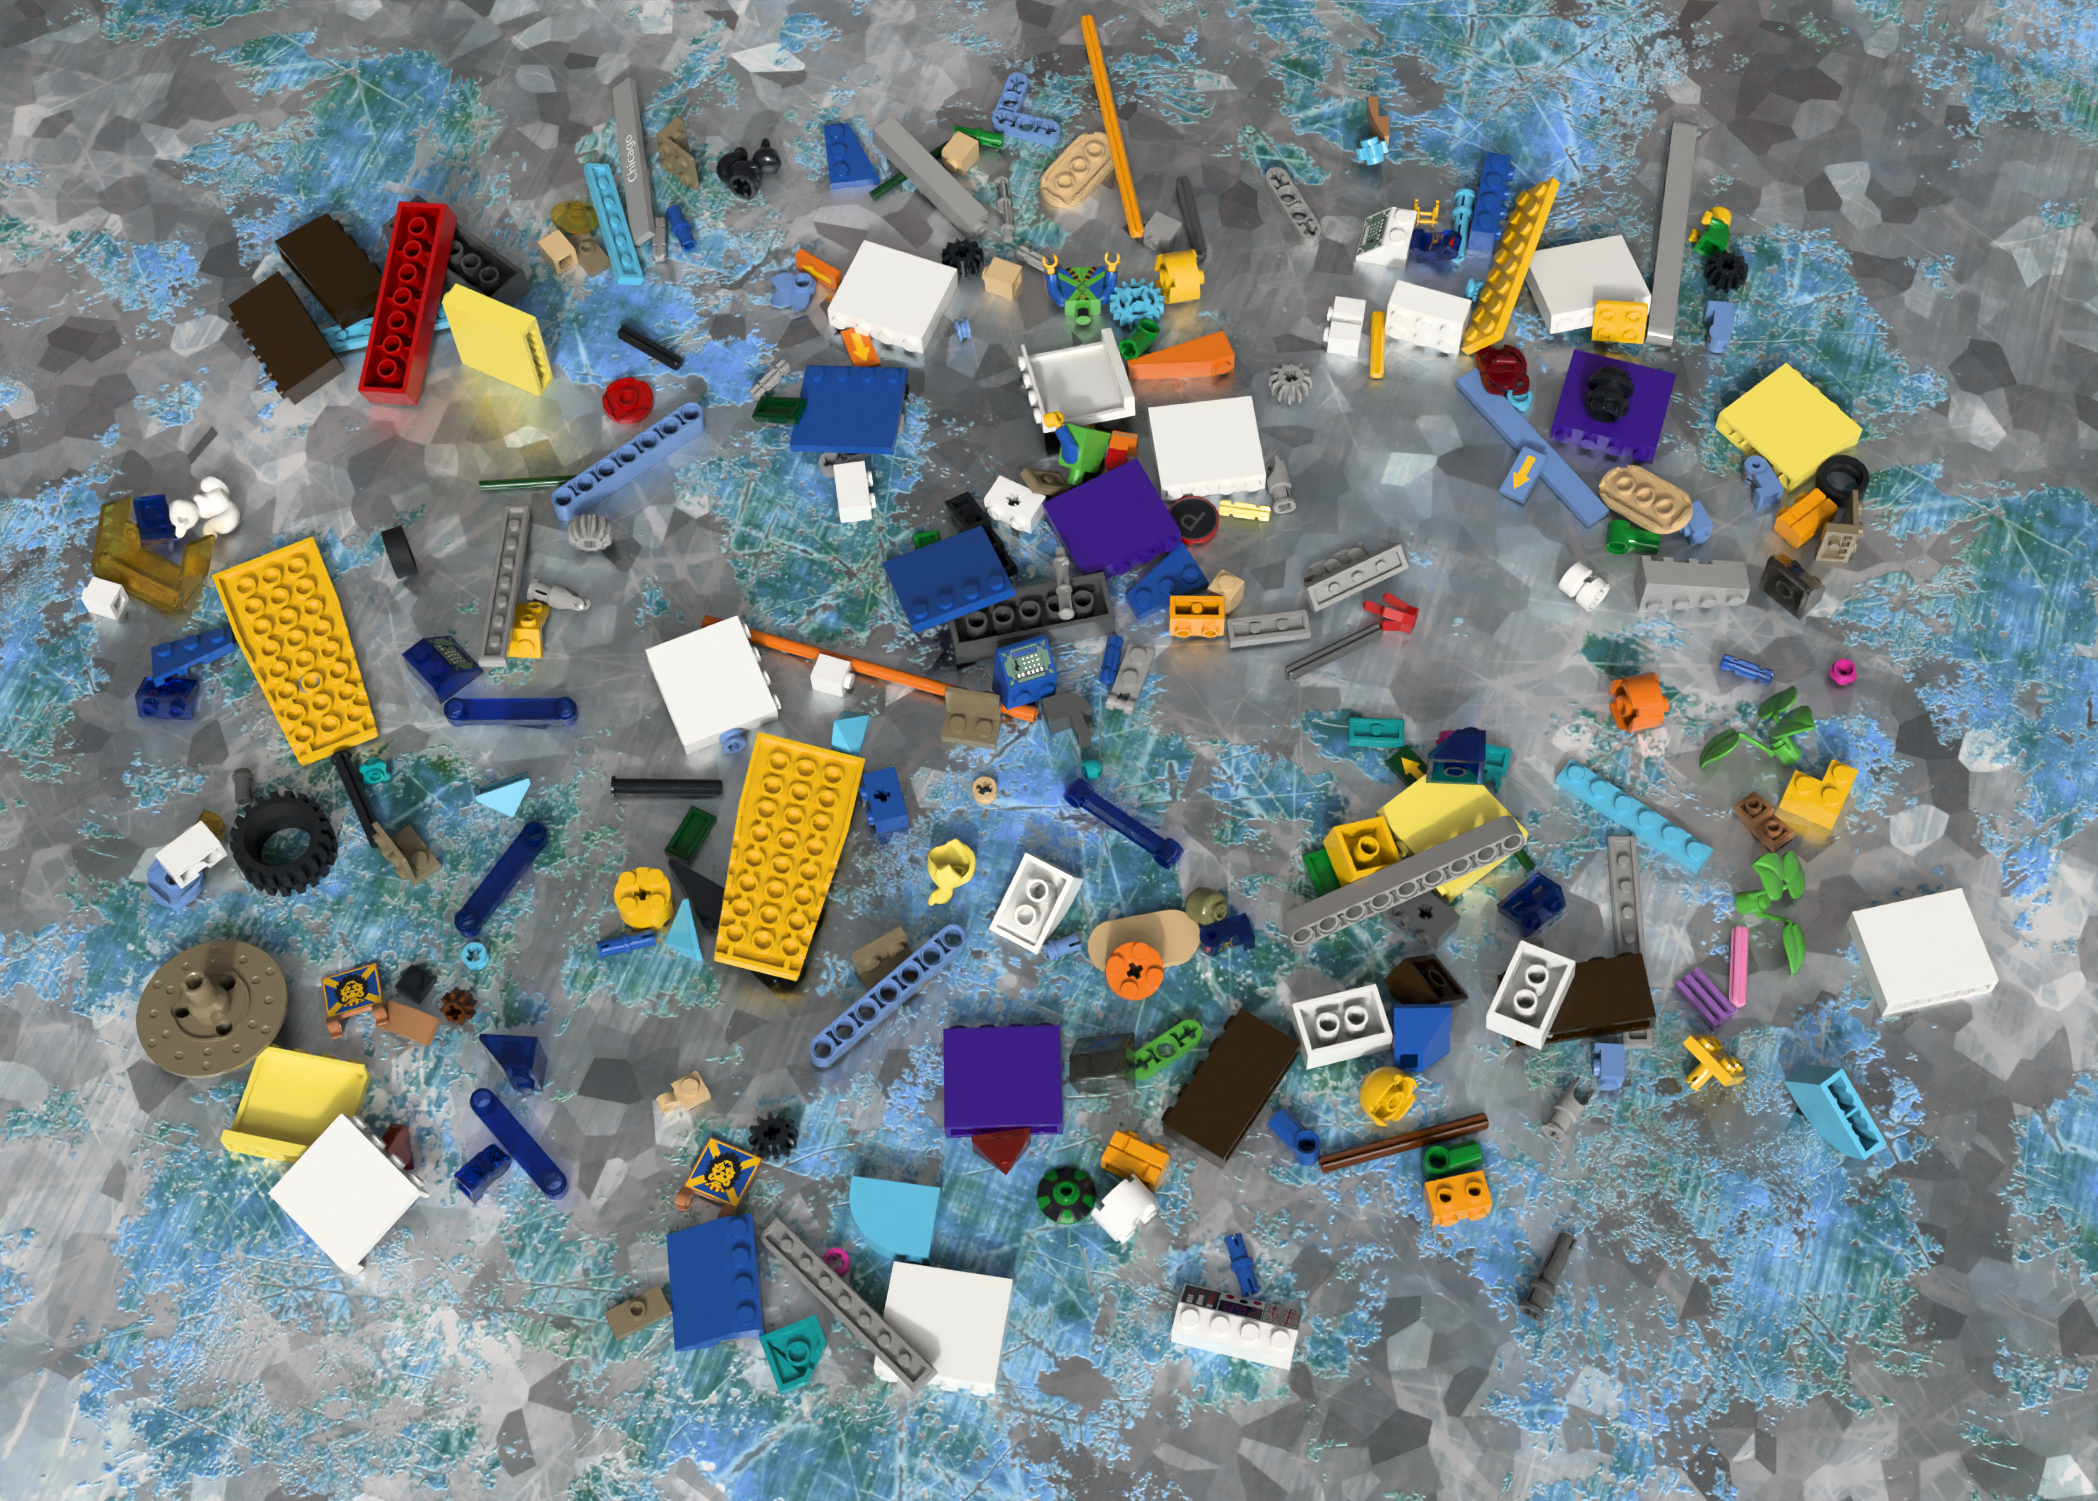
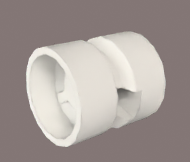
M1579 561L1565 573L1558 588L1568 597H1576V603L1587 612H1590L1605 598L1610 589V584L1599 575L1593 576V571L1583 562Z

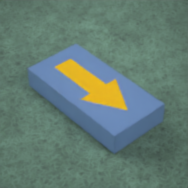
M1523 446L1499 489L1500 494L1524 504L1548 460L1547 455Z

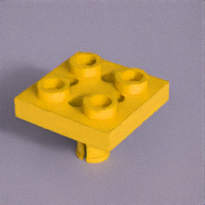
M1690 1035L1683 1042L1686 1048L1700 1061L1691 1073L1684 1078L1687 1084L1692 1083L1690 1087L1695 1091H1699L1713 1075L1724 1086L1741 1084L1748 1077L1742 1071L1744 1069L1743 1064L1734 1056L1728 1057L1722 1050L1724 1047L1722 1043L1713 1035Z

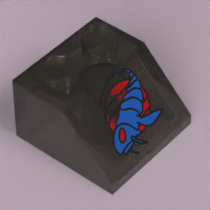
M1785 554L1772 555L1768 558L1758 586L1798 620L1802 619L1821 601L1826 589L1817 577L1810 575L1796 560L1790 559Z
M1134 1032L1077 1039L1069 1055V1083L1079 1095L1136 1089Z

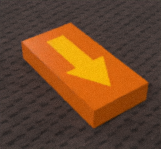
M799 249L795 254L797 270L810 274L816 281L837 292L842 282L840 270L807 251Z
M855 328L840 331L853 366L881 367L869 335L858 334L855 332Z

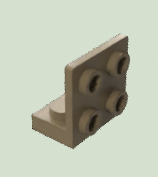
M676 117L656 133L657 149L661 158L660 164L667 173H672L678 177L684 186H689L697 191L700 188L695 160L690 155L684 121Z
M1852 489L1842 515V523L1826 522L1815 550V560L1848 563L1851 553L1856 552L1857 538L1861 539L1863 534V523L1859 522L1863 501L1858 500V490Z
M947 686L945 688L947 713L942 729L941 741L995 750L1002 723L1000 695L987 690L979 692L968 690L962 686Z
M377 821L372 824L376 832L372 837L378 844L379 851L388 862H392L395 866L394 870L402 881L408 879L412 886L415 887L442 868L438 860L410 825H407L389 838Z
M899 926L851 953L853 968L867 990L870 991L913 953L908 947L906 933ZM907 972L902 976L908 982H913L918 978L912 972ZM930 980L920 987L917 992L928 987ZM889 990L881 993V997L885 1000H892L896 997L895 993Z

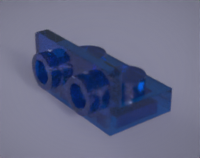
M165 494L133 497L132 504L141 547L167 544L168 552L174 551V541H178V538L175 534V526H171L169 505L166 502Z
M144 677L135 694L139 717L192 720L194 716L192 702L200 689L197 679L165 678V684L156 687L153 677Z
M1536 872L1496 905L1499 913L1516 923L1520 934L1527 938L1554 915L1558 914L1566 906L1561 886L1540 872Z

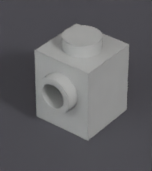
M1156 211L1151 219L1148 218L1143 224V244L1152 250H1158L1162 253L1173 252L1182 239L1183 223Z

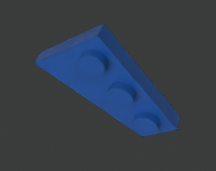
M849 124L824 125L831 190L879 185L880 178Z
M1182 542L1125 595V601L1139 621L1169 607L1170 596H1192L1208 588L1209 581Z
M218 628L204 634L191 635L181 640L169 643L164 642L151 647L153 681L156 687L165 684L164 679L177 673L180 677L188 673L187 669L197 663L206 665L235 651V639L232 628Z

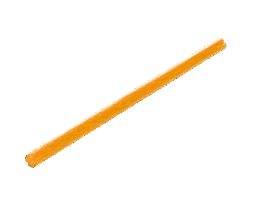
M1083 15L1080 22L1130 236L1132 238H1141L1144 227L1094 17L1092 15Z

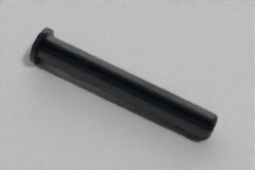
M349 750L338 751L330 757V762L338 770L370 846L377 848L379 846L372 837L376 834L372 824L376 821L378 822L351 761L352 754Z
M616 776L611 778L612 798H615L616 795L721 796L723 792L722 780L616 779Z

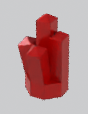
M1389 592L1383 594V601L1393 608L1368 600L1362 604L1363 609L1395 620L1382 621L1379 625L1382 631L1412 633L1419 608L1408 605Z

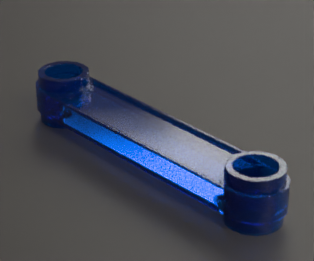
M455 697L449 699L444 705V715L447 721L456 727L463 725L570 726L577 721L579 715L577 704L569 697L461 699ZM567 709L570 710V711L567 712V713H561V712L564 711V710H567ZM461 710L459 713L453 714L455 711Z
M1082 778L1072 781L1066 788L1063 798L1069 805L1076 809L1082 807L1152 854L1153 859L1161 867L1170 869L1182 857L1181 855L1184 850L1178 842L1171 838L1163 839L1096 794L1092 786Z
M531 821L523 827L520 834L462 909L456 913L454 924L458 933L463 937L472 938L479 934L482 927L542 849L546 847L549 836L546 828L540 822ZM534 834H540V836H538L535 839L530 838ZM473 920L470 925L463 926L466 921Z
M486 1088L475 1090L470 1097V1106L474 1114L547 1198L555 1201L564 1198L568 1193L569 1183L562 1171L492 1091ZM482 1100H490L486 1106L478 1107ZM552 1182H561L557 1189H548Z

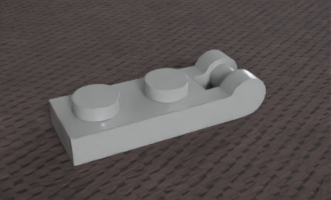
M1129 643L1113 688L1107 698L1106 709L1113 711L1119 709L1124 711L1126 715H1133L1152 666L1155 650ZM1120 696H1124V697H1127L1128 699H1127V700H1124V699H1120L1119 697H1120Z

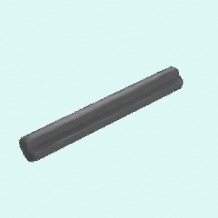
M1187 176L1178 177L1176 179V187L1190 247L1196 251L1197 261L1205 260L1207 252L1190 180Z
M1374 623L1287 665L1285 673L1290 680H1295L1382 638L1383 631L1378 623Z

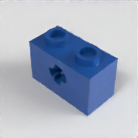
M895 766L862 774L864 785H860L859 789L862 801H868L870 809L865 810L869 826L875 825L877 835L909 827L908 814Z

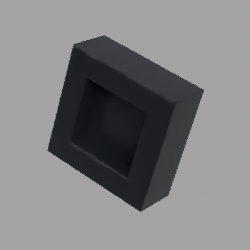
M411 964L395 985V988L399 993L420 1005L437 981L433 976Z

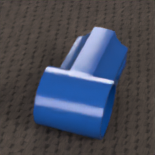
M1286 1108L1276 1112L1267 1123V1128L1293 1153L1297 1163L1303 1166L1315 1164L1320 1155L1319 1136L1315 1132L1307 1130ZM1310 1145L1314 1149L1306 1152L1301 1150L1300 1146Z

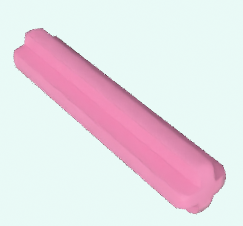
M1742 926L1733 928L1731 935L1729 1002L1736 1008L1746 1004L1749 929Z

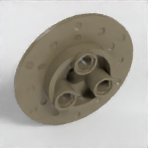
M220 940L191 947L164 964L144 989L136 1015L139 1041L148 1056L159 1067L178 1076L210 1078L235 1071L259 1056L271 1044L281 1029L288 1008V987L284 974L269 954L245 942Z

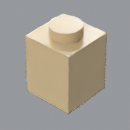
M957 131L941 151L943 167L951 173L964 177L979 158L978 140Z
M559 229L544 236L537 242L541 257L557 276L579 264L575 248Z
M994 257L990 266L986 265L983 270L982 279L985 283V291L1013 300L1023 282L1022 266Z
M1221 569L1207 588V596H1224V615L1230 617L1244 598L1245 581Z

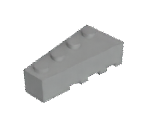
M1641 555L1633 582L1638 611L1647 610L1649 612H1656L1661 609L1684 610L1688 607L1711 608L1716 605L1738 606L1746 603L1751 590L1745 562L1711 560L1708 564H1702L1699 559L1689 558L1686 562H1674L1673 557H1662L1661 561H1652L1651 556Z

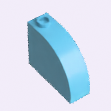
M1805 1064L1784 1080L1795 1102L1810 1124L1827 1142L1843 1154L1855 1159L1865 1160L1886 1144L1843 1068Z
M852 1176L849 1192L850 1209L855 1227L863 1241L872 1250L886 1258L909 1264L930 1265L942 1200L940 1187Z

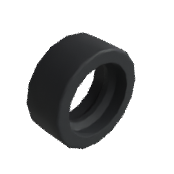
M1836 455L1822 463L1815 480V486L1826 495L1827 499L1832 500L1838 507H1846L1852 490L1842 491L1834 488L1827 480V475L1832 472H1844L1855 478L1858 486L1854 490H1858V500L1863 499L1870 479L1869 472L1862 462L1848 455Z
M402 526L382 531L381 536L397 579L418 573Z

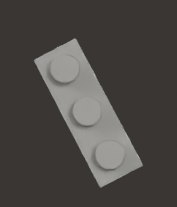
M1307 610L1226 619L1230 648L1311 638Z

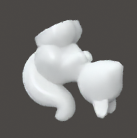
M212 476L204 477L200 484L199 494L194 496L193 502L177 499L168 504L170 521L175 526L177 538H182L187 529L197 524L199 518L209 519L203 526V535L209 540H215L218 537L217 534L229 533L237 527L240 521V511L238 506L229 499L230 491L222 481Z

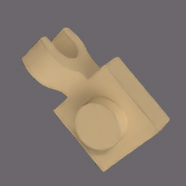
M696 1070L672 1083L671 1088L673 1092L663 1093L656 1100L660 1111L664 1115L680 1105L686 1112L707 1101L711 1096Z

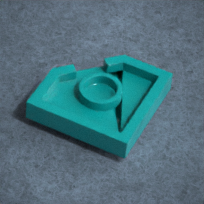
M816 1314L759 1337L780 1395L810 1384L827 1347V1342Z

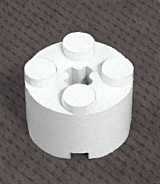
M1132 1174L1129 1181L1124 1179L1101 1201L1105 1206L1101 1210L1095 1208L1091 1216L1115 1242L1120 1241L1122 1244H1125L1135 1235V1229L1138 1227L1137 1224L1142 1221L1144 1224H1147L1158 1213L1156 1210L1159 1208L1157 1204L1159 1200L1135 1174Z

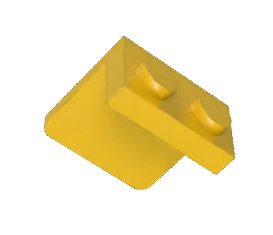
M1611 300L1596 301L1591 341L1643 344L1648 304Z
M540 602L517 603L509 657L542 658V628L550 613V606Z

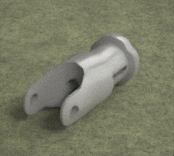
M1276 453L1274 455L1275 467L1269 463L1264 464L1266 483L1269 493L1273 496L1274 512L1285 514L1295 510L1296 503L1291 495L1292 484L1285 459L1281 454Z
M537 577L533 578L528 587V600L543 601L548 603V606L559 610L572 609L581 611L588 610L591 606V602L587 597L580 596L577 592L559 584H554L553 586L541 582V579Z
M1579 1076L1572 1080L1554 1106V1113L1548 1122H1544L1541 1125L1542 1132L1556 1142H1563L1565 1140L1566 1131L1572 1123L1577 1122L1595 1093V1090L1592 1089L1586 1094L1580 1104L1574 1097V1089L1581 1079Z

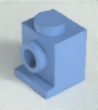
M1700 500L1692 502L1693 516L1685 527L1678 530L1680 535L1686 538L1690 546L1701 545L1709 540L1714 526Z
M1595 1043L1591 1052V1059H1593L1592 1075L1597 1076V1087L1602 1090L1621 1088L1625 1079V1044Z

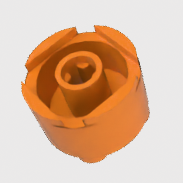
M1655 672L1615 679L1610 684L1609 695L1613 694L1614 703L1609 704L1615 724L1620 730L1626 729L1625 733H1632L1661 725L1664 712L1669 711V702L1666 696H1662L1658 676Z
M1129 942L1116 948L1108 957L1104 970L1105 981L1110 991L1119 998L1128 1001H1140L1152 995L1159 988L1164 976L1163 962L1159 954L1151 946L1141 942ZM1130 964L1134 967H1140L1139 979L1127 975V972L1130 970Z

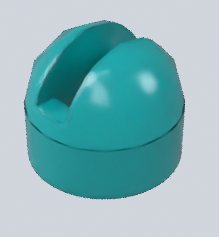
M1087 758L1080 761L1081 770L1087 782L1100 777L1102 763L1098 759Z

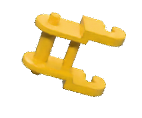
M1415 198L1414 211H1417L1416 227L1419 224H1428L1434 229V224H1437L1435 218H1438L1439 200H1436L1435 208H1433L1432 212L1420 211L1418 199ZM1420 215L1432 216V219H1420Z

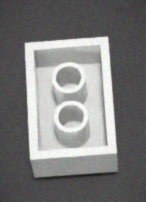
M1397 280L1388 303L1385 334L1395 339L1407 340L1420 346H1428L1445 353L1458 355L1464 340V334L1468 328L1472 300Z
M1520 940L1487 1012L1486 1028L1541 1050L1574 978L1576 961Z
M1376 984L1293 1003L1291 1006L1290 1019L1297 1041L1301 1043L1300 1051L1306 1070L1390 1050L1393 1035Z

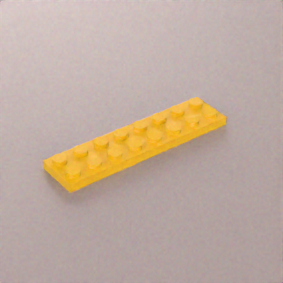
M1554 177L1544 182H1539L1535 187L1527 191H1522L1515 200L1516 205L1508 218L1509 224L1501 237L1502 242L1499 250L1494 255L1495 261L1492 269L1486 276L1487 282L1479 295L1480 300L1477 308L1472 313L1469 329L1464 334L1465 340L1461 350L1467 355L1503 338L1560 182Z

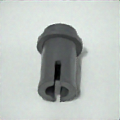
M238 768L234 770V774L231 776L232 781L235 782V803H238V805L251 804L253 802L251 782L254 780V775L248 768Z

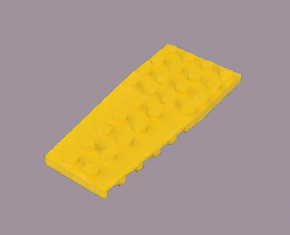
M313 536L212 575L235 638L300 766H306L331 756L338 751L346 750L379 736L342 607ZM303 675L304 677L301 680V688L304 689L307 693L301 692L298 688V681ZM314 677H317V678L319 679V681H320V683H319V685H318L317 687H315L316 684H317V681H316V679H315Z
M757 732L737 811L714 961L793 981L798 980L849 830L864 767V758Z

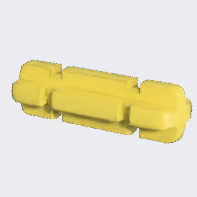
M1221 500L1219 514L1223 516L1233 514V517L1253 520L1255 517H1258V520L1269 521L1271 507L1267 505L1256 507V504L1235 501V504H1232L1229 500Z

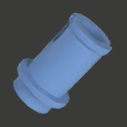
M1072 933L1055 941L1047 940V944L1043 945V950L1048 961H1058L1059 957L1081 950V943L1077 944L1080 941L1077 934Z

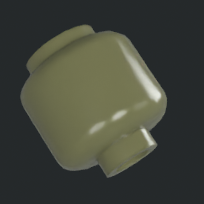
M1208 887L1196 888L1188 895L1185 902L1188 918L1206 927L1217 926L1227 914L1226 897L1222 893Z

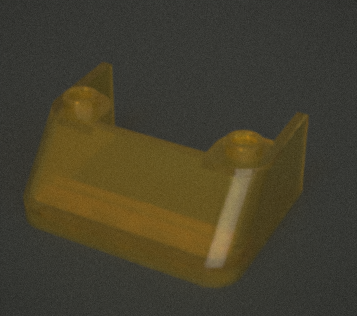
M127 495L102 504L91 564L94 576L122 585L128 595L165 613L170 614L181 610L209 573L215 535L209 534L184 544L181 565L143 548V530L136 523L129 521L133 496Z

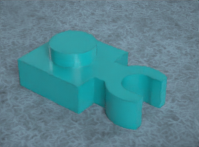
M1485 743L1478 771L1479 773H1484L1480 778V782L1483 785L1487 782L1493 783L1495 786L1494 793L1497 794L1501 786L1500 777L1506 778L1512 749Z

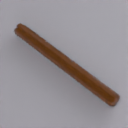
M1482 1112L1321 1155L1318 1158V1164L1321 1171L1326 1173L1486 1130L1489 1122L1486 1114Z

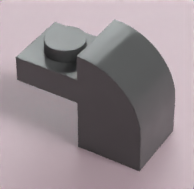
M1059 693L1041 699V713L1051 735L1072 728L1080 750L1091 748V736H1094L1091 724L1092 708L1083 697L1074 693Z

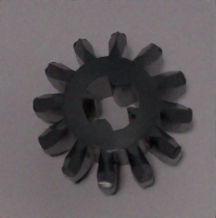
M956 238L955 243L948 242L946 249H943L942 264L957 269L958 281L961 277H966L969 281L970 275L978 276L979 269H983L984 253L982 248H979L977 241L970 243L968 238L964 241Z
M1724 249L1722 254L1715 251L1705 264L1704 278L1707 279L1708 286H1716V292L1724 289L1726 294L1730 289L1737 291L1740 285H1743L1747 279L1748 264L1744 263V256L1737 257L1736 251L1730 254L1726 249Z
M769 1111L767 1113L768 1119L764 1120L758 1116L756 1119L758 1125H750L749 1130L752 1135L748 1138L749 1145L754 1146L752 1148L754 1155L762 1154V1160L765 1162L773 1156L774 1161L778 1163L780 1160L779 1155L783 1154L789 1158V1149L797 1148V1141L794 1139L799 1134L798 1130L793 1128L794 1121L792 1119L785 1120V1115L782 1112L774 1118L772 1112ZM776 1134V1139L771 1140V1135Z

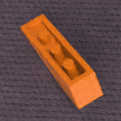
M1219 331L1128 360L1127 376L1129 380L1211 377L1217 374H1225L1234 369L1235 354L1224 331Z

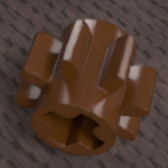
M455 987L451 993L446 992L441 999L444 1005L440 1012H443L448 1022H458L462 1025L466 1019L471 1020L476 1014L473 1007L478 1001L473 998L469 990H459L458 987Z

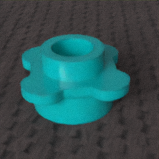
M370 758L359 767V771L364 775L363 781L366 784L388 781L390 779V773L386 771L387 764L380 758Z

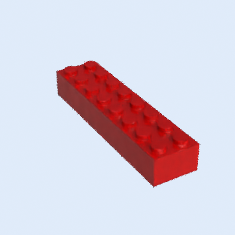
M401 201L398 203L358 386V392L370 403L418 406L458 218L447 204Z

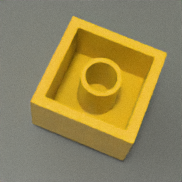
M1384 816L1335 826L1323 840L1341 887L1402 861Z

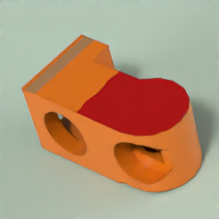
M1112 431L1105 461L1106 472L1127 463L1129 455H1137L1138 434Z

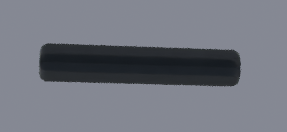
M622 325L618 330L619 339L673 370H679L683 365V358L629 326Z

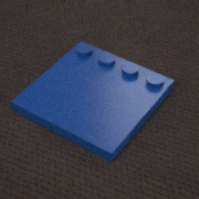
M806 365L799 398H804L807 406L798 424L793 426L790 440L791 451L894 455L909 375L908 369L899 367Z
M982 525L882 562L885 573L914 634L1016 596L1014 587Z

